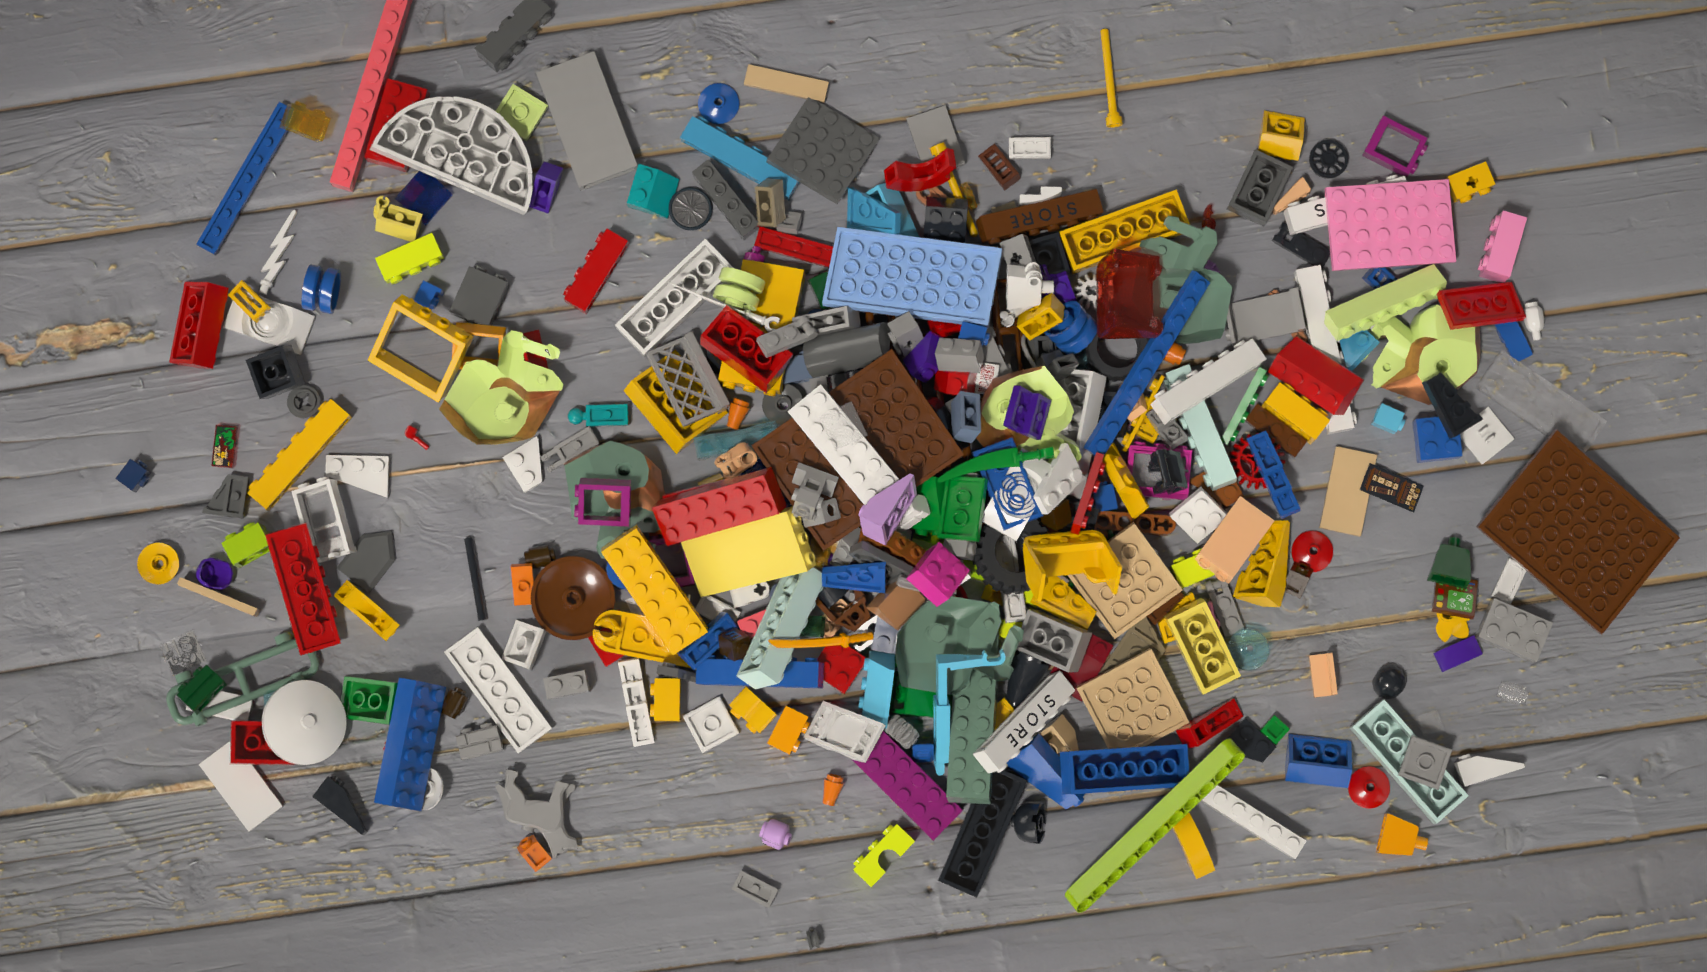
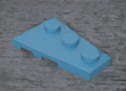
M848 187L847 228L900 234L901 213L854 187Z

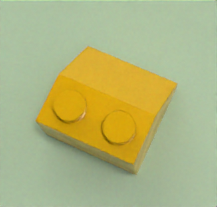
M1264 110L1258 151L1268 156L1298 161L1304 138L1305 118Z

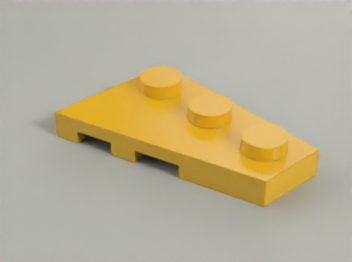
M1058 576L1047 577L1048 582L1043 589L1042 601L1037 602L1033 596L1030 603L1066 622L1088 630L1097 611L1079 594H1076L1063 579L1061 580Z

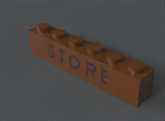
M1093 189L982 215L976 220V225L982 245L989 243V246L1000 244L1001 240L1011 239L1021 234H1028L1031 237L1040 234L1042 230H1048V232L1059 230V226L1067 225L1068 228L1079 225L1081 221L1086 220L1088 222L1098 218L1104 211L1098 191Z

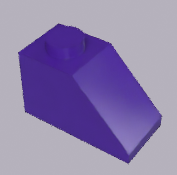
M543 162L536 174L529 207L545 213L550 212L560 185L563 172L562 167Z
M929 331L903 359L912 377L927 383L939 370L935 351L939 338L943 337Z

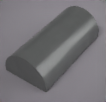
M881 322L819 335L812 340L804 342L803 356L809 374L815 378L865 368L889 351L890 338L887 333L890 330L887 323Z

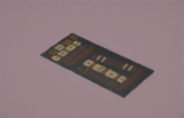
M1369 463L1359 490L1414 513L1424 485Z

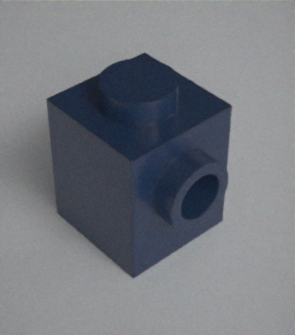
M130 458L115 479L136 493L140 487L143 488L149 482L151 472L146 469L148 465L140 459L134 461Z

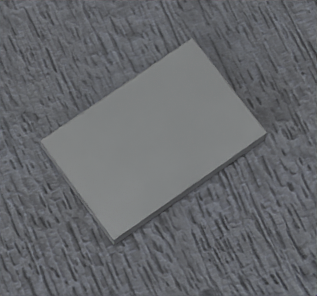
M946 106L906 118L921 163L935 158V155L932 156L929 148L945 142L947 148L954 149L956 168L965 165V160Z

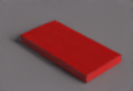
M1512 282L1439 290L1436 294L1450 330L1523 321L1526 318Z

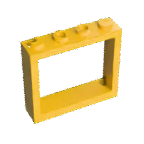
M402 294L393 302L368 361L439 403L447 395L474 336L465 332V329L450 323L448 319L433 313L428 307H423L412 298ZM399 311L458 346L441 383L383 349Z

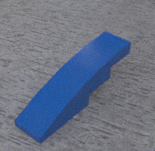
M1264 431L1247 438L1255 462L1280 518L1283 519L1300 512L1301 508L1292 492V486L1267 432Z

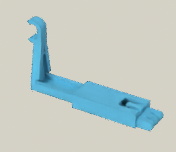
M1003 649L999 651L1000 656L998 658H987L988 654L985 650L982 651V655H936V695H933L934 766L937 775L941 776L944 774L945 763L949 762L950 704L947 697V668L957 670L1001 665L1005 661Z

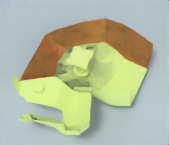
M1439 305L1427 306L1413 317L1409 328L1394 316L1386 322H1380L1368 329V332L1377 340L1382 335H1386L1389 340L1373 366L1374 374L1371 385L1376 389L1381 387L1431 405L1432 403L1422 385L1423 381L1441 372L1456 389H1459L1477 374L1480 360V326L1450 330L1443 310Z
M511 330L502 339L498 366L485 360L467 361L439 410L461 435L477 445H498L534 437L557 395L562 391L563 383L553 370L524 361L523 353L527 351L549 359H558L559 349L551 344L546 346L531 341L523 333Z
M1045 366L1016 371L994 378L991 381L980 403L981 432L976 437L984 448L1009 438H1013L1018 453L1022 448L1027 451H1037V448L1040 450L1053 447L1054 458H1050L1047 461L1051 464L1052 460L1056 459L1060 453L1058 450L1060 445L1068 443L1076 461L1078 462L1082 456L1075 441L1059 433L1072 420L1073 407L1067 393ZM1014 385L1022 386L1032 393H1039L1051 400L1041 440L1027 437L1003 426Z

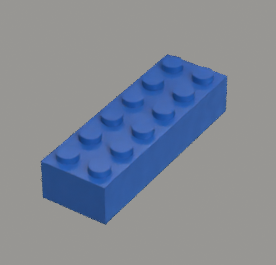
M399 678L374 803L422 811L446 691L445 686Z
M1187 744L1060 752L1062 794L1173 788L1189 774Z

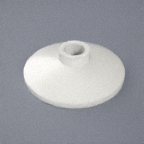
M432 768L429 771L422 810H429L435 807L443 794L442 777L438 771Z

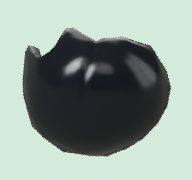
M1393 665L1382 667L1372 680L1373 689L1381 698L1387 700L1396 698L1405 689V674L1400 668Z

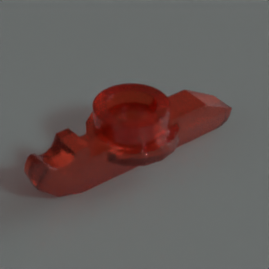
M1212 204L1207 205L1204 210L1202 228L1206 226L1214 230L1216 221L1214 218H1211V214H1213Z

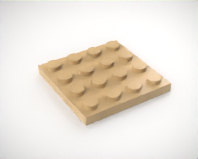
M1134 522L1107 541L1122 565L1117 594L1111 592L1106 582L1093 583L1087 579L1084 573L1068 575L1088 604L1097 611L1096 615L1114 639L1183 590Z
M1151 648L1076 687L1108 749L1147 746L1190 723Z

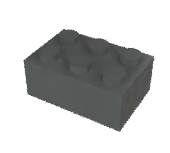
M1255 149L1229 202L1227 210L1264 227L1293 167Z

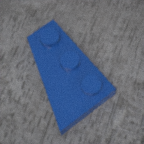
M886 562L823 567L822 587L885 593Z

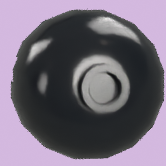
M1043 802L1023 803L1016 810V813L1012 815L1011 827H1014L1016 835L1022 841L1041 844L1045 831L1041 830L1043 823L1046 824L1045 804H1042Z

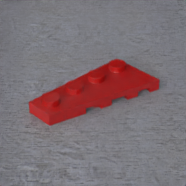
M1098 452L1095 454L1070 533L1079 535L1080 529H1085L1088 516H1085L1087 510L1091 511L1094 498L1091 497L1093 492L1097 493L1100 481L1097 479L1099 475H1103L1106 463L1102 462L1104 454Z

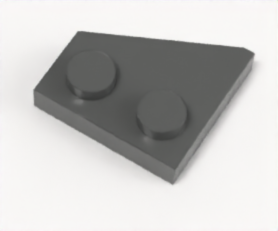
M228 474L220 488L214 493L209 504L204 507L202 513L244 519L250 478Z

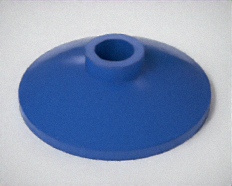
M715 83L707 86L701 92L698 99V108L703 118L708 122L724 124L736 116L739 110V98L735 90L730 86ZM716 99L722 100L721 105H716L714 102Z

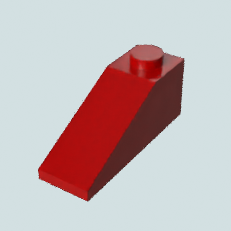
M1232 698L1190 720V723L1177 729L1176 732L1182 744H1187L1188 748L1199 747L1241 719L1243 715L1235 699Z

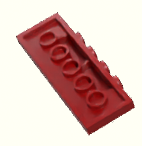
M306 522L264 534L299 655H305L341 644L334 618L337 617L334 605L330 606L328 600L331 597L328 585L324 586L322 578L326 577L323 566L318 565L319 551L316 545H312Z

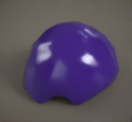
M218 558L204 559L196 569L198 581L206 588L222 590L228 587L232 581V566Z

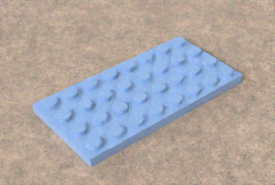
M837 227L822 304L823 306L833 308L849 306L856 311L901 316L909 311L912 317L916 319L961 325L964 321L989 328L1003 251L1002 248Z

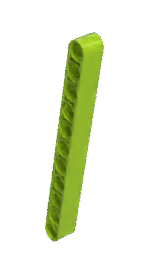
M1226 739L1221 742L1066 891L1065 898L1078 913L1086 911L1243 761L1245 754L1232 739Z

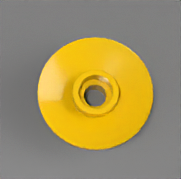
M153 543L146 546L139 554L137 560L139 574L151 584L161 585L171 581L179 570V557L176 551L164 543ZM163 561V566L158 568L156 566L157 562Z

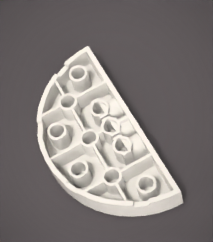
M433 97L415 102L395 114L382 127L369 149L522 215L527 213L532 195V167L526 147L516 130L499 113L482 103L462 97Z

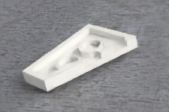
M1068 443L1060 445L1058 449L1060 453L1056 459L1052 460L1050 464L1052 468L1048 475L1043 477L1033 496L1042 514H1049L1085 479Z

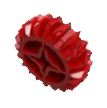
M1241 438L1239 441L1242 446L1235 443L1233 447L1237 452L1230 451V455L1235 458L1229 459L1231 464H1235L1232 467L1234 471L1237 470L1238 472L1236 477H1242L1239 484L1242 485L1246 480V488L1248 489L1252 483H1254L1255 490L1259 489V483H1261L1263 489H1266L1263 478H1255L1259 469L1258 467L1255 468V462L1252 461V458L1254 459L1253 455L1242 453L1245 448L1249 447V444L1244 438ZM1274 438L1271 439L1272 444L1275 442ZM1278 444L1274 448L1278 450L1281 446ZM1284 452L1277 453L1279 457L1284 456ZM1240 459L1250 466L1249 475L1242 469ZM1280 460L1282 465L1286 463L1285 460Z

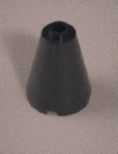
M1016 650L1011 662V667L1014 670L1007 684L1006 698L1009 699L1008 703L1018 707L1039 685L1051 665Z

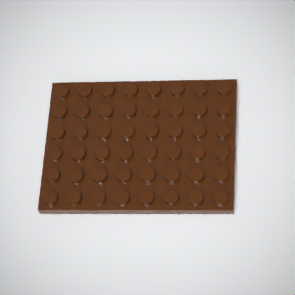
M892 349L829 392L831 397L896 476L902 479L908 474H913L916 487L964 455ZM793 418L751 445L765 467H772L779 487L792 506H794L795 502L791 500L795 488L800 489L799 485L792 483L798 463L839 477L832 497L823 494L820 497L824 498L823 501L836 498L841 518L807 527L823 551L861 526L859 511L864 504ZM829 504L827 511L830 516H833L834 510Z
M1554 430L1476 526L1599 634L1605 632L1680 539L1677 534L1558 430Z

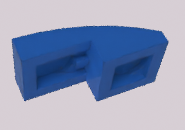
M1517 321L1494 324L1512 363L1515 364L1533 355Z

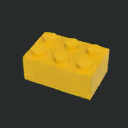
M1279 382L1261 405V407L1306 439L1310 445L1317 439L1330 421L1325 411L1320 408L1316 410L1310 405L1311 401L1302 395L1300 397L1296 395L1294 389L1287 383L1282 384Z

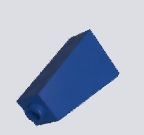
M1039 733L1033 737L1031 742L1019 749L1021 752L1015 758L1007 762V767L1064 809H1068L1073 805L1077 807L1084 801L1083 796L1085 793L1062 794L1060 757Z

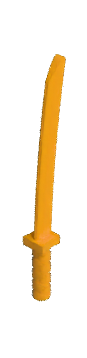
M867 632L856 635L840 633V636L810 639H769L768 642L777 648H807L841 645L847 648L850 643L873 640V633Z

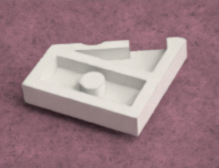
M537 436L502 457L524 493L543 483L539 439Z

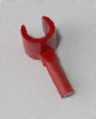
M408 425L405 430V436L427 450L430 446L416 436L418 429Z

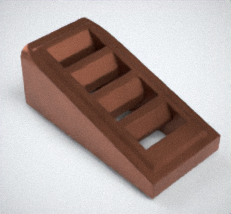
M995 143L978 155L979 159L1004 191L1021 179L1019 173ZM996 153L997 156L988 162L987 159ZM999 160H1002V162L999 163L997 166H995L994 168L992 167ZM1004 167H1007L1006 170L998 174L1000 170H1002Z

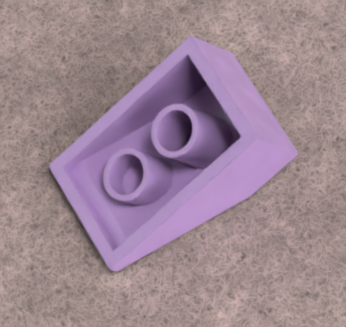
M908 474L870 498L866 505L864 504L861 507L859 517L864 536L883 545L887 544L917 495L913 474Z

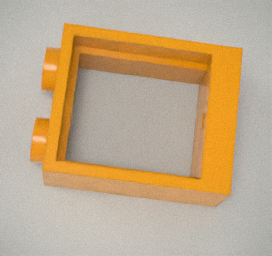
M456 322L455 326L465 329L464 331L471 335L499 338L498 359L465 356L459 369H462L467 361L485 360L498 366L502 339L506 336V327ZM455 344L452 347V358L458 347Z

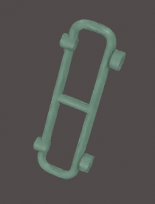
M290 632L276 636L274 638L277 644L276 647L214 670L219 677L235 671L243 695L201 710L198 715L193 713L187 717L180 715L175 703V696L179 693L177 690L181 684L189 682L193 675L191 670L179 673L175 676L177 685L169 690L166 697L170 714L178 724L188 725L195 723L196 727L204 725L208 722L207 718L275 692L288 683L312 677L319 668V659L316 651L308 653L311 662L308 670L295 673L290 677L251 691L243 668L297 647L295 639L293 640Z

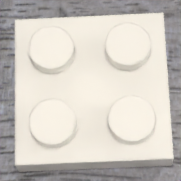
M1202 487L1197 489L1169 513L1170 517L1197 544L1215 530L1228 514Z

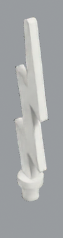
M292 210L270 248L276 247V249L260 271H269L264 280L260 282L259 293L267 295L269 288L273 286L272 282L286 262L285 260L278 262V260L294 238V235L285 236L297 215L295 210Z

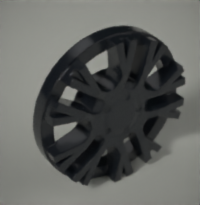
M1323 140L1312 148L1309 155V164L1313 172L1324 179L1335 178L1346 169L1348 154L1340 143L1334 140ZM1323 144H1325V147H1326V150H1327V151H1325V152H1324L1323 147H1322ZM1330 144L1336 146L1334 151L1329 150ZM1318 148L1322 155H1317L1314 151ZM1341 150L1342 153H1340L1339 155L1336 156L1335 153H1336L1337 151ZM1344 157V163H1339L1337 158ZM1313 158H1320V161H1313ZM1321 164V169L1317 170L1314 165ZM1336 164V165H1338L1339 167H1341L1342 169L1339 170V169H1337L1334 165ZM1324 167L1327 168L1325 174L1322 173ZM1329 168L1334 169L1335 174L1329 175Z

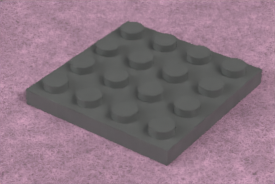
M808 97L767 158L766 163L838 204L880 138L820 102Z

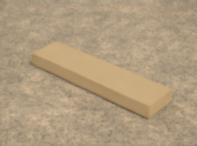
M748 64L744 80V86L803 99L809 97L821 103H825L829 85L827 81Z
M181 577L178 580V586L255 617L260 613V609Z

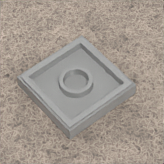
M1411 735L1397 776L1439 790L1452 749Z

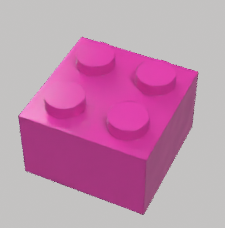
M938 542L925 552L906 579L938 607L952 596L970 570L946 547Z

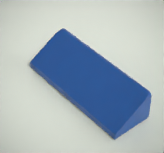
M727 612L718 614L707 624L708 632L677 652L693 670L719 648L718 634L733 628L740 629Z

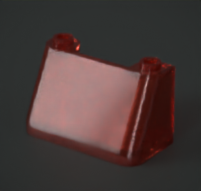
M1114 248L1099 261L1096 269L1097 334L1099 338H1156L1162 333L1163 323L1159 317H1153V281L1157 276H1160L1162 271L1160 256Z

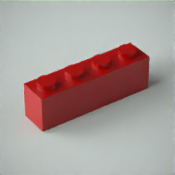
M609 229L599 233L595 241L597 243L594 250L590 249L585 257V265L583 268L579 267L574 275V278H576L572 285L569 284L563 293L566 303L586 315L629 246L628 240Z

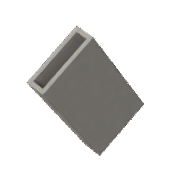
M584 51L578 54L577 58H565L559 61L558 65L553 67L547 65L540 68V71L536 74L580 191L636 171L638 167L595 52Z

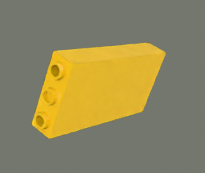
M743 259L741 270L765 281L763 292L755 294L760 300L757 310L751 312L762 317L766 316V319L772 316L780 318L779 324L776 322L769 324L771 329L776 330L791 324L792 318L798 315L806 276L803 269ZM748 320L750 323L759 328L765 334L769 333L765 329L764 325L763 327H760V324ZM722 361L718 380L720 384H723V387L728 389H735V386L742 387L743 391L755 393L756 390L762 391ZM786 368L767 393L763 392V394L768 396L782 394Z

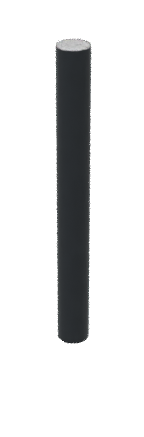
M472 537L465 538L464 542L478 621H483L487 619Z

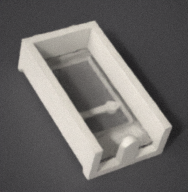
M328 476L317 479V483L312 485L310 483L298 485L297 490L291 491L300 524L306 522L312 545H316L320 555L317 558L318 564L357 552L337 486L338 482L336 479H329Z

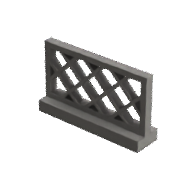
M689 332L680 339L646 353L683 427L717 412L719 414L726 411L730 403L693 332ZM681 344L684 350L683 357L672 354L673 347ZM658 353L667 356L665 364L657 363L653 356ZM669 358L681 361L678 370L667 366ZM683 363L693 367L692 375L681 372ZM665 370L677 374L674 383L665 380ZM679 376L690 379L688 388L676 384ZM693 381L701 383L703 387L702 393L690 390ZM674 389L686 392L683 401L675 399L673 395ZM688 394L700 398L697 407L686 403ZM702 399L710 401L713 409L707 411L699 408ZM684 407L695 410L694 417L686 420L682 413Z

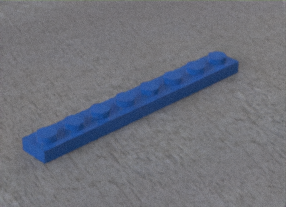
M281 102L277 104L199 238L197 246L216 256L298 114L296 110Z

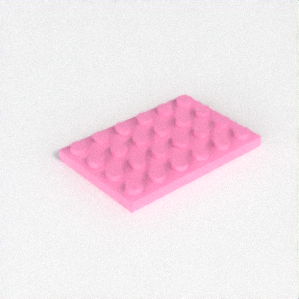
M1449 179L1325 188L1332 271L1456 262Z

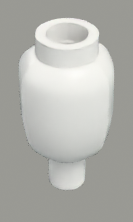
M1537 302L1526 303L1524 309L1526 315L1524 319L1525 326L1532 333L1533 341L1541 340L1540 331L1544 327L1543 310L1538 306Z

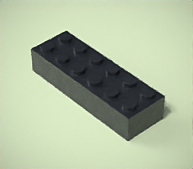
M1004 770L999 773L997 771L993 772L991 804H970L938 878L939 882L976 898L978 897L1027 780Z

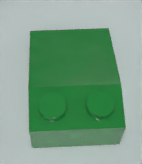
M344 676L341 702L346 713V719L390 725L398 683Z

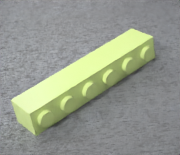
M1432 264L1325 311L1324 324L1336 341L1344 338L1347 339L1357 332L1368 330L1373 325L1380 322L1384 323L1391 317L1398 314L1402 315L1407 310L1420 307L1430 300L1438 299L1436 294L1439 290H1446L1447 281L1437 267Z

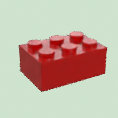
M231 721L230 765H295L281 759L270 749L263 735L262 721Z

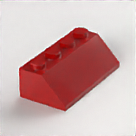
M210 282L184 283L169 363L201 369H213L216 362L217 346L220 341L221 325L224 320L225 304L228 300V287Z
M727 305L700 337L701 346L765 393L777 382L793 356L790 351L785 350L766 358L756 342L757 337L765 333Z
M1297 336L1277 354L1268 370V373L1289 384L1293 389L1333 415L1345 414L1364 381L1363 378Z

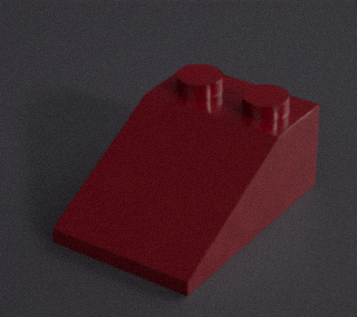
M1092 634L1078 672H1066L1054 666L1050 674L1061 671L1075 689L1070 696L1083 702L1076 687L1098 675L1114 645Z

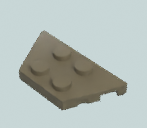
M1147 617L1128 629L1098 675L1149 648L1152 649L1157 661H1159L1165 652V648L1161 641H1159Z

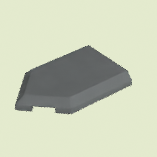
M392 531L362 535L354 544L357 552L346 555L336 568L370 593L395 561Z

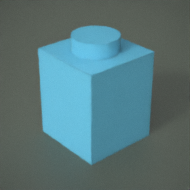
M1381 403L1371 425L1395 434L1398 430L1401 431L1406 420L1403 419L1405 413Z

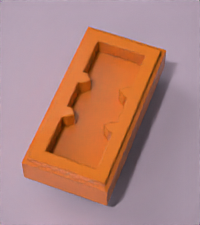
M532 563L511 564L514 606L531 605V590L534 583Z

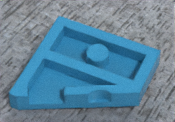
M1362 330L1347 339L1340 340L1346 367L1351 371L1380 343L1367 330Z

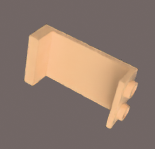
M1240 496L1198 553L1195 560L1198 561L1200 567L1213 572L1218 580L1229 584L1275 520Z

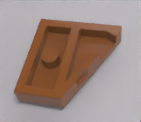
M1205 472L1193 477L1189 481L1192 486L1194 485L1198 489L1202 487L1213 499L1222 503V506L1225 508L1235 503L1240 496L1244 498L1236 482L1212 491L1211 487H1207L1204 482L1203 475H1205Z

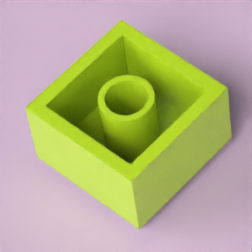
M251 522L243 527L244 530L238 534L233 532L225 537V541L221 544L234 566L242 568L269 553L264 535L268 531L264 525Z

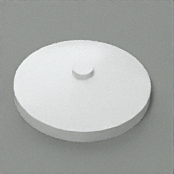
M311 680L294 681L280 687L268 699L262 715L263 735L270 749L281 759L297 765L315 764L330 757L342 743L346 731V713L339 697L327 686Z

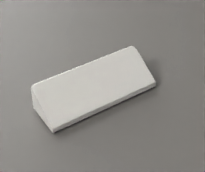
M220 691L202 710L241 695ZM253 700L213 716L234 721H248L253 709ZM186 705V710L192 711V710Z

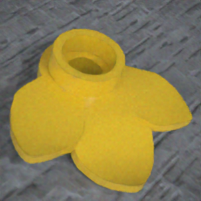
M1436 613L1438 618L1436 633L1443 642H1446L1451 637V634L1461 639L1468 638L1469 629L1466 621L1470 619L1451 615L1447 618L1441 613Z

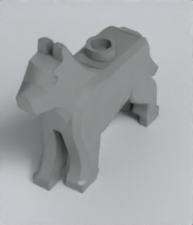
M506 769L505 787L500 784L495 786L502 801L506 820L522 825V830L534 832V829L537 828L546 839L553 858H557L558 853L565 854L569 849L577 850L576 838L569 836L564 825L565 803L569 795L575 790L576 785L557 781L549 801L527 800L525 793L515 783L518 772Z

